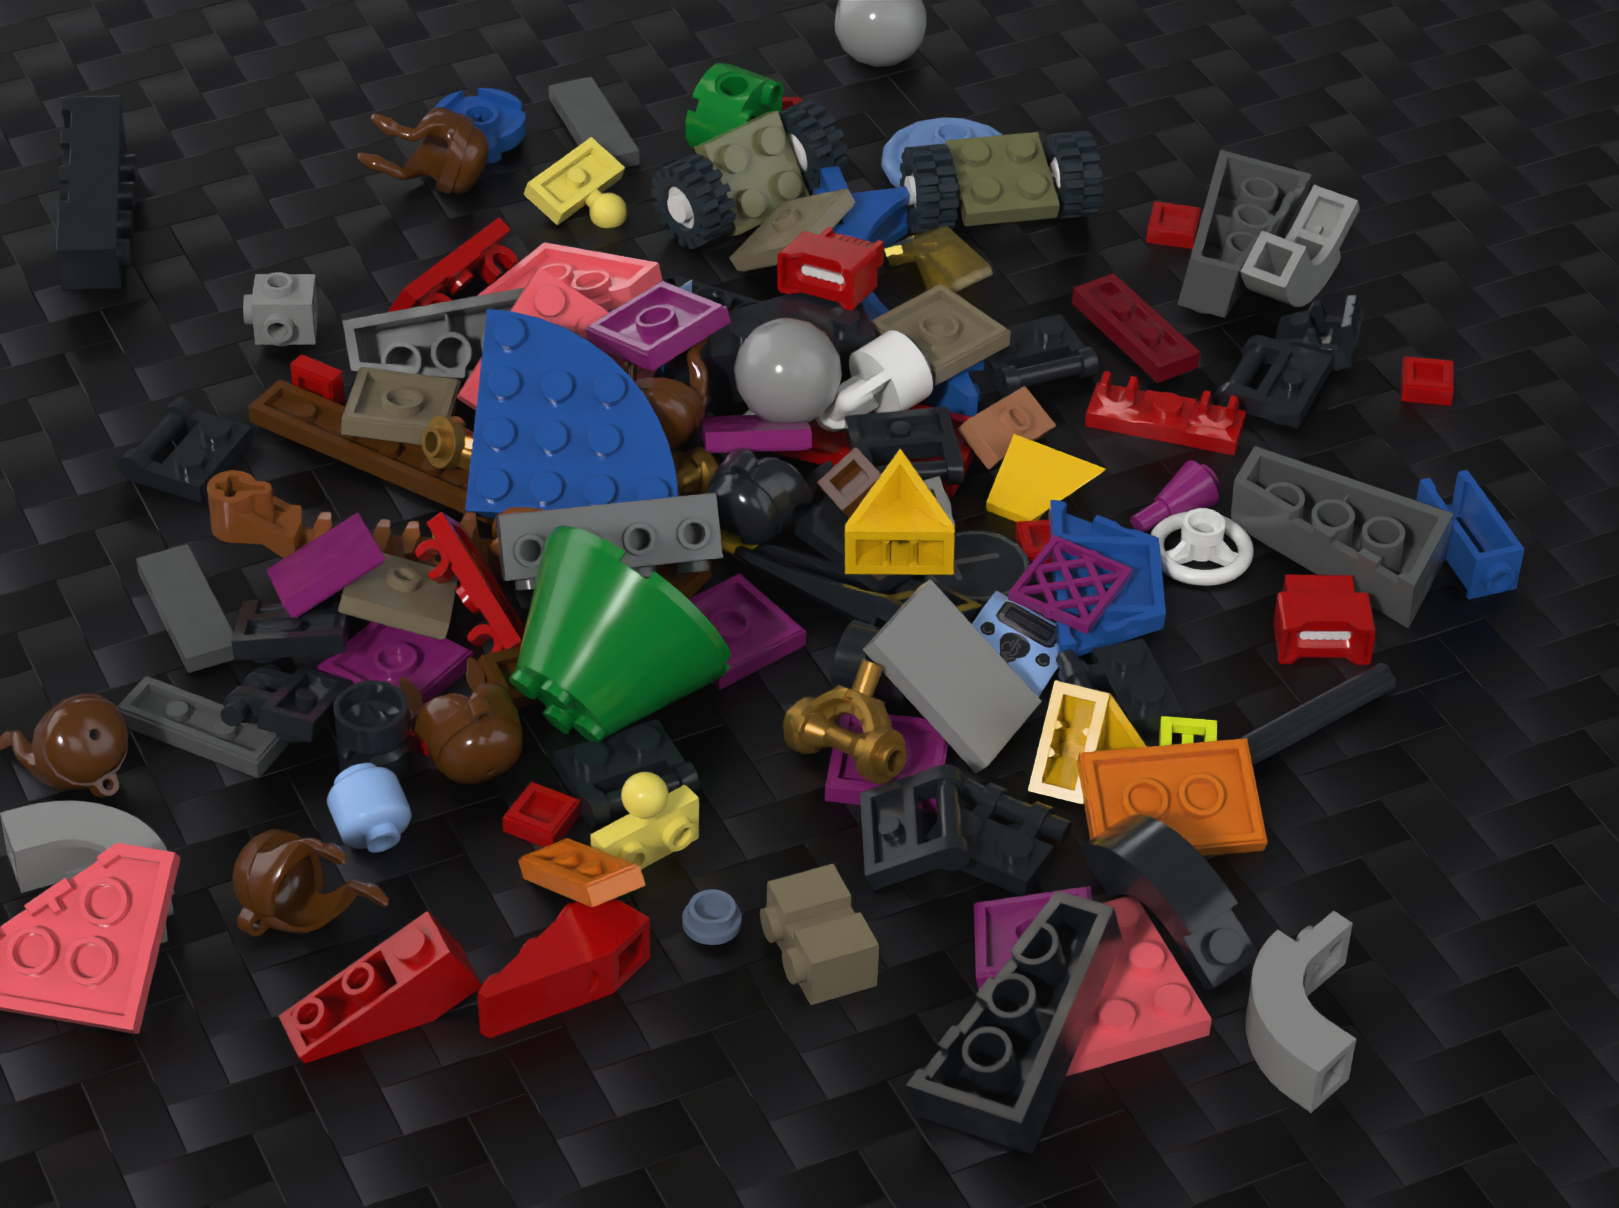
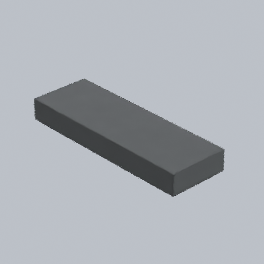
M592 76L548 85L549 100L578 146L592 137L625 168L640 164L639 149Z
M188 544L136 558L140 578L187 672H194L234 660L231 643L233 631Z
M145 676L117 706V709L124 717L128 729L256 778H260L289 745V742L278 738L276 733L258 729L257 717H253L248 722L239 723L237 726H228L222 721L220 714L224 705Z

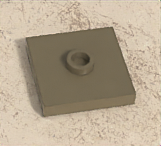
M846 188L784 201L733 253L730 260L737 271L742 272L777 265L778 253L803 231L820 234L827 227L833 228L854 206L855 200Z
M942 284L870 321L876 338L887 331L895 330L909 336L918 344L930 363L934 386L1010 344L1011 331Z
M360 367L342 416L341 434L422 445L423 433L434 417L455 415L459 401L456 397L461 390V381L452 378Z
M383 553L386 558L384 563L343 588L338 607L340 613L431 638L445 640L450 624L458 578L454 575L448 582L438 584L428 576V573L436 567Z

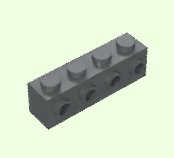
M716 493L495 516L502 581L515 580L516 590L534 589L545 540L552 530L558 526L576 527L626 551V555L622 558L621 562L643 577H649L654 571L656 572L655 565L677 563L678 573L710 570L709 559L723 558Z

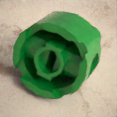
M720 62L713 65L705 72L692 95V98L700 100L696 112L689 109L687 111L685 136L689 147L694 149L695 146L767 112H781L783 84L733 64Z

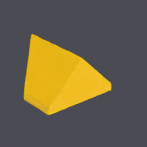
M1013 434L986 501V510L1015 522L1039 520L1049 509L1050 500H1063L1106 469Z
M899 449L845 524V574L954 575V524L901 449Z
M1054 681L1028 791L1084 804L1077 766L1079 753L1147 747L1111 694Z

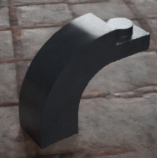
M1131 815L1121 819L1079 847L1080 852L1109 898L1120 894L1131 895L1144 903L1161 920L1205 990L1217 987L1256 960L1259 953L1231 910L1238 902L1205 858L1171 827L1147 815Z

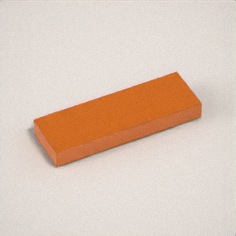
M569 838L521 856V859L518 860L525 880L590 907H595L646 886L639 865Z

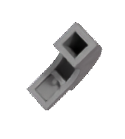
M1314 185L1285 239L1261 231L1240 271L1247 289L1293 307H1302L1313 300L1325 286L1341 260L1339 249L1360 210L1358 200Z
M51 801L27 805L0 813L7 855L21 893L56 884L65 877L70 880L98 861L96 856L116 843L168 851L159 836L141 820L127 812L98 803ZM172 900L170 901L167 916L174 914ZM166 924L164 926L161 943L168 941Z
M1335 911L1331 912L1315 927L1312 925L1305 927L1295 940L1279 930L1269 937L1261 948L1254 964L1245 1020L1248 1044L1260 1069L1281 1092L1311 1113L1349 1079L1356 1038L1323 1017L1307 998L1346 963L1353 923Z

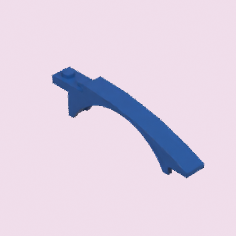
M839 166L820 168V188H814L813 195L848 189ZM907 187L850 193L855 200L854 206L833 227L834 233L871 241V243H875L877 240L884 241V250H886L891 244L908 234L907 215L910 194ZM873 292L862 301L870 321L889 311ZM984 360L936 386L933 385L932 393L923 401L933 408L947 406L950 412L970 417L976 415L978 402L982 399V392L978 384L972 383L968 372L984 370Z

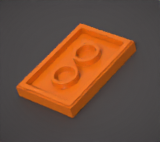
M1247 738L1081 752L1078 755L1077 766L1090 840L1121 819L1140 814L1153 817L1171 827L1202 856L1264 851L1268 843Z

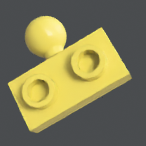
M592 137L528 182L523 194L556 225H559L585 205L590 208L591 221L602 228L618 227L627 218V206L620 196L613 193L602 194V192L621 179L625 167Z
M651 772L636 773L627 779L621 793L623 805L630 814L592 833L591 847L635 863L642 870L672 852L686 848L691 842L699 839V797L686 785L668 793L665 782L658 775Z

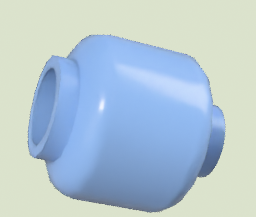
M372 763L356 764L342 771L335 778L334 786L327 797L328 808L342 841L355 849L368 848L370 852H382L390 849L399 842L400 834L408 827L412 817L410 806L394 772L384 767H376Z

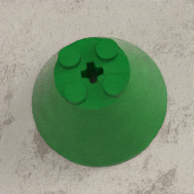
M558 526L552 530L545 540L516 671L509 678L510 683L519 692L530 699L535 700L537 698L546 706L542 715L551 725L566 734H569L575 728L589 741L600 743L603 738L725 675L731 667L726 663L731 657L726 642L702 612L680 591L655 571L646 579L621 562L622 558L626 555V551L611 542L576 527Z

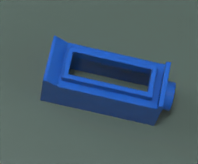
M1469 471L1458 472L1452 504L1448 505L1441 499L1436 491V486L1430 478L1421 479L1416 501L1454 513L1446 560L1467 589L1466 597L1473 599L1517 589L1524 547Z

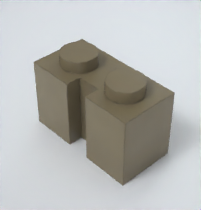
M834 864L767 882V907L760 910L763 932L770 943L777 942L779 945L788 980L793 985L799 983L810 1005L877 986L879 944L861 912L855 914L851 907V894Z

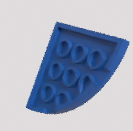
M487 309L465 507L466 512H475L476 517L495 518L497 514L512 507L553 510L680 497L676 468L660 421L643 392L610 356L588 340L549 321L512 311Z

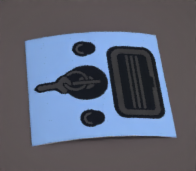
M996 590L972 625L1039 698L1058 668L1056 663V625L1036 612L1008 600L1006 595Z

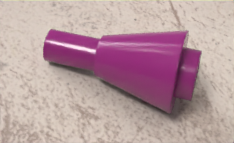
M1188 460L1157 495L1154 502L1130 518L1132 527L1146 533L1169 516L1216 505L1219 501L1218 490L1220 489L1216 474L1207 465H1200L1195 461Z

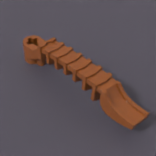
M236 470L221 472L212 477L208 482L207 492L212 533L216 538L224 542L262 544L282 558H286L332 529L331 512H322L317 518L314 527L303 526L301 505H291L273 496L270 483L256 481L252 475L246 472ZM512 507L497 515L544 510L530 507ZM466 512L460 524L468 532L494 576L501 578L496 518H494L492 523L493 539H480L475 512ZM381 519L374 532L371 533L382 553L437 567L440 564V554L424 562L414 553L415 549L422 542L429 539L437 540L433 533L432 537H421L419 521H410L402 536L391 534L390 520Z

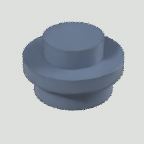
M709 889L698 892L690 899L689 904L683 911L682 925L685 933L694 941L707 945H717L730 941L739 933L742 925V915L739 907L729 894L720 890Z

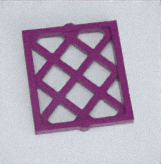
M1054 535L1010 589L1008 600L1038 612L1047 619L1059 621L1088 634L1132 577L1133 568L1100 555L1095 550L1086 549ZM1061 551H1065L1080 559L1065 561ZM1053 553L1056 562L1044 564ZM1094 565L1113 573L1098 575ZM1086 567L1090 577L1073 579L1069 569ZM1061 571L1064 581L1047 583L1043 573ZM1036 576L1039 584L1027 586L1032 578ZM1114 582L1106 592L1102 583ZM1094 585L1098 595L1081 598L1077 587ZM1069 590L1072 599L1055 602L1051 591ZM1043 593L1047 603L1041 602L1028 595ZM1097 604L1088 615L1085 606ZM1076 607L1081 618L1066 613L1061 609Z

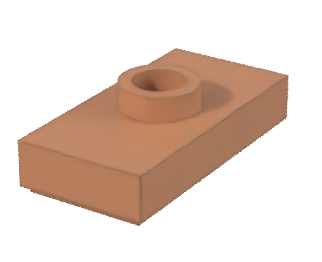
M1023 386L969 418L957 430L983 464L990 470L1003 462L1013 434L1035 442L1047 435L1056 425L1029 390Z

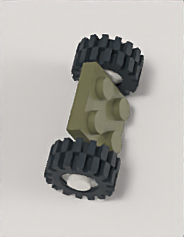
M804 100L781 112H767L695 146L696 155H688L655 172L656 176L652 178L651 183L655 187L651 189V196L658 200L653 205L655 211H661L663 218L659 219L662 226L668 225L670 227L668 234L672 239L679 237L680 245L683 247L688 245L689 249H695L725 234L728 236L740 235L762 224L784 201L808 197L809 192H812L814 188H820V168L839 166L842 175L846 171L843 167L848 165V158L842 154L848 152L847 144L840 142L839 138L844 136L841 128L835 130L833 126L836 119L832 114L826 117V108L822 105L816 107V101L809 100L806 102Z
M1088 131L1049 134L1044 141L1045 150H1043L1038 132L954 139L946 140L945 144L905 147L901 156L903 163H900V172L902 174L900 187H907L910 194L907 215L908 228H911L912 233L952 230L956 225L955 220L958 217L956 207L960 209L964 226L1048 218L1061 220L1095 216L1099 212L1098 207L1101 206L1099 194H1102L1103 186L1100 184L1102 169H1099L1098 165L1101 160L1099 153H1096V141L1092 140L1093 135Z

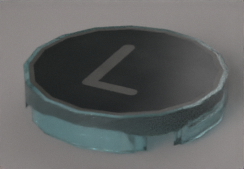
M983 530L960 531L954 534V575H923L924 580L928 581L931 579L933 582L941 583L984 607L996 590L1008 597L1010 589L1029 567V560L1017 543L1003 535Z

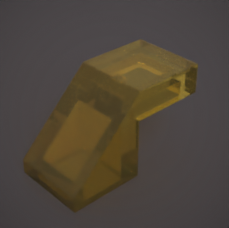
M948 226L920 232L884 248L891 267L916 261L927 291L942 284L955 292L993 274L990 265Z

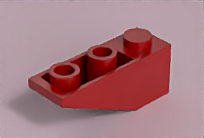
M616 898L595 907H590L578 901L567 904L559 913L556 921L538 937L529 939L521 948L518 956L499 973L491 974L484 981L477 997L480 1033L490 1039L613 994L650 959V917Z
M426 911L280 1014L279 1018L299 1059L306 1064L432 1022L480 989L482 983L462 946L429 911Z

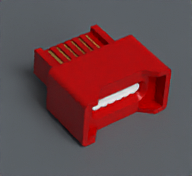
M827 227L820 234L803 231L777 255V288L781 293L785 294L806 293L838 302L842 308L852 311L877 288V271L883 264L884 241L877 240L875 243H871V241L852 238L848 235L834 233V228Z
M1285 575L1283 592L1277 595L1273 623L1279 663L1293 664L1301 657L1346 658L1355 665H1369L1372 659L1376 634L1370 597L1368 593L1355 592L1353 576Z

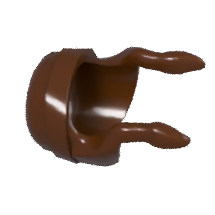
M437 107L431 109L415 129L402 126L395 120L380 114L371 115V121L389 136H396L411 142L419 141L425 137L402 168L376 154L362 152L358 154V159L372 170L387 173L399 180L431 176L436 180V191L450 195V193L460 195L470 190L483 172L488 158L489 143L484 132L474 125V119L462 113L457 114L444 107Z
M708 337L688 349L687 362L690 387L682 382L668 378H643L637 380L638 365L627 360L623 364L622 369L643 392L657 415L670 450L682 451L685 442L695 435L704 419L709 403V376L707 368L701 359V351L707 344Z
M472 657L467 659L466 680L470 690L473 692L470 697L450 693L435 697L423 705V696L420 690L406 676L401 677L399 688L407 697L412 719L411 730L424 740L429 757L438 770L448 778L459 784L487 782L505 773L518 760L523 746V732L518 710L514 706L509 692L503 685L494 681L486 683L483 668Z
M79 694L71 698L62 699L43 715L34 730L33 743L27 739L22 731L9 730L0 736V750L12 745L14 754L20 763L41 783L57 790H84L89 788L96 797L106 798L114 795L119 789L116 772L120 769L127 754L129 734L124 717L113 702L96 694ZM90 731L95 733V740L90 738ZM103 782L107 784V790L104 789Z
M271 829L253 837L241 849L234 864L232 876L236 897L243 906L237 919V926L241 931L255 937L262 935L268 928L297 934H306L320 929L347 909L356 895L362 896L382 907L388 906L389 898L378 885L356 879L346 882L333 892L321 894L323 871L318 855L335 864L345 865L347 860L345 853L334 843L327 844L312 837L302 839L297 834L286 830Z

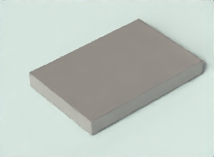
M931 579L918 587L863 649L875 664L883 667L882 672L975 773L980 772L992 762L1042 702Z

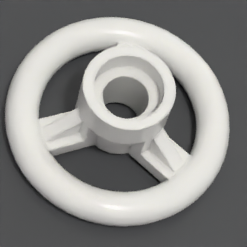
M1197 508L1169 516L1158 523L1150 534L1159 538L1162 572L1177 581L1191 585L1212 586L1230 582L1248 569L1254 555L1253 543L1248 533L1235 521L1207 508ZM1182 528L1181 542L1174 549L1165 551L1164 541L1167 536ZM1224 534L1235 542L1238 553L1231 551L1223 541ZM1192 560H1210L1224 567L1212 570H1199L1181 564Z

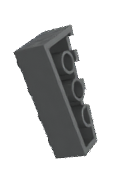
M1220 150L1177 305L1191 308L1198 313L1213 314L1225 318L1247 289L1240 271L1261 231L1285 239L1303 207L1313 174Z
M525 287L343 320L351 371L358 374L360 367H369L452 378L465 383L482 357L487 309L510 311Z
M1254 446L1234 480L1231 520L1238 523L1252 537L1317 575H1352L1355 592L1368 593L1371 607L1409 629L1447 557L1454 513Z

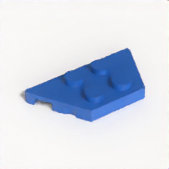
M1050 500L1048 514L1050 539L1056 535L1086 549L1095 550L1100 555L1133 568L1132 577L1088 634L1055 620L1057 655L1064 650L1071 649L1076 652L1077 656L1092 652V648L1121 643L1163 629L1166 608L1159 538L1137 529L1123 528L1117 522L1096 515L1093 523L1067 514V503L1059 500ZM1061 551L1065 561L1080 559L1065 551ZM1052 553V555H1051V563H1054V562H1056V560H1055L1054 555H1053V553ZM1094 565L1098 575L1113 573ZM1086 567L1069 569L1073 579L1090 577ZM1060 570L1052 571L1053 582L1064 581ZM1114 582L1102 583L1106 592ZM1094 585L1077 587L1081 598L1098 595ZM1068 589L1053 591L1055 602L1072 599ZM1097 604L1085 606L1088 615ZM1076 607L1061 609L1066 613L1081 618Z

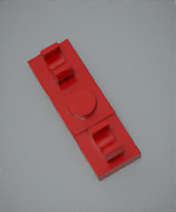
M500 217L407 285L387 312L452 301L444 293L449 291L455 296L463 290L474 278L470 271L478 266L480 277L486 283L493 284L502 274L501 270L493 262L499 264L504 271L508 272L518 261L517 256L511 249L500 245L511 229Z
M1105 371L1100 382H1097L1086 412V427L1235 456L1246 416V411L1238 410L1239 400L1236 396H1231L1228 406L1223 407L1210 403L1211 391H1204L1200 401L1197 402V399L1178 396L1174 393L1138 390L1139 381L1137 377L1133 376L1130 377L1127 388L1111 385V372Z
M440 512L427 522L437 540L429 539L422 542L415 549V555L424 562H427L435 555L440 554V564L428 573L430 579L438 584H443L456 575L461 583L456 587V592L464 605L473 614L479 611L483 613L489 625L481 624L474 627L467 635L470 643L479 647L487 640L493 639L494 646L490 653L521 646L526 626L464 526L443 512Z

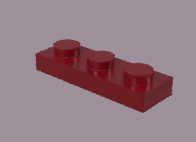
M1114 273L1073 288L1072 304L1157 383L1198 368L1200 351Z

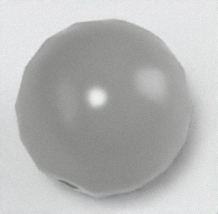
M922 0L838 1L835 14V34L843 50L855 61L874 67L894 66L910 58L922 44L926 29V9Z
M791 318L774 319L755 328L740 346L734 365L736 387L748 408L763 420L771 422H810L818 418L834 401L842 378L840 356L826 333L810 322Z

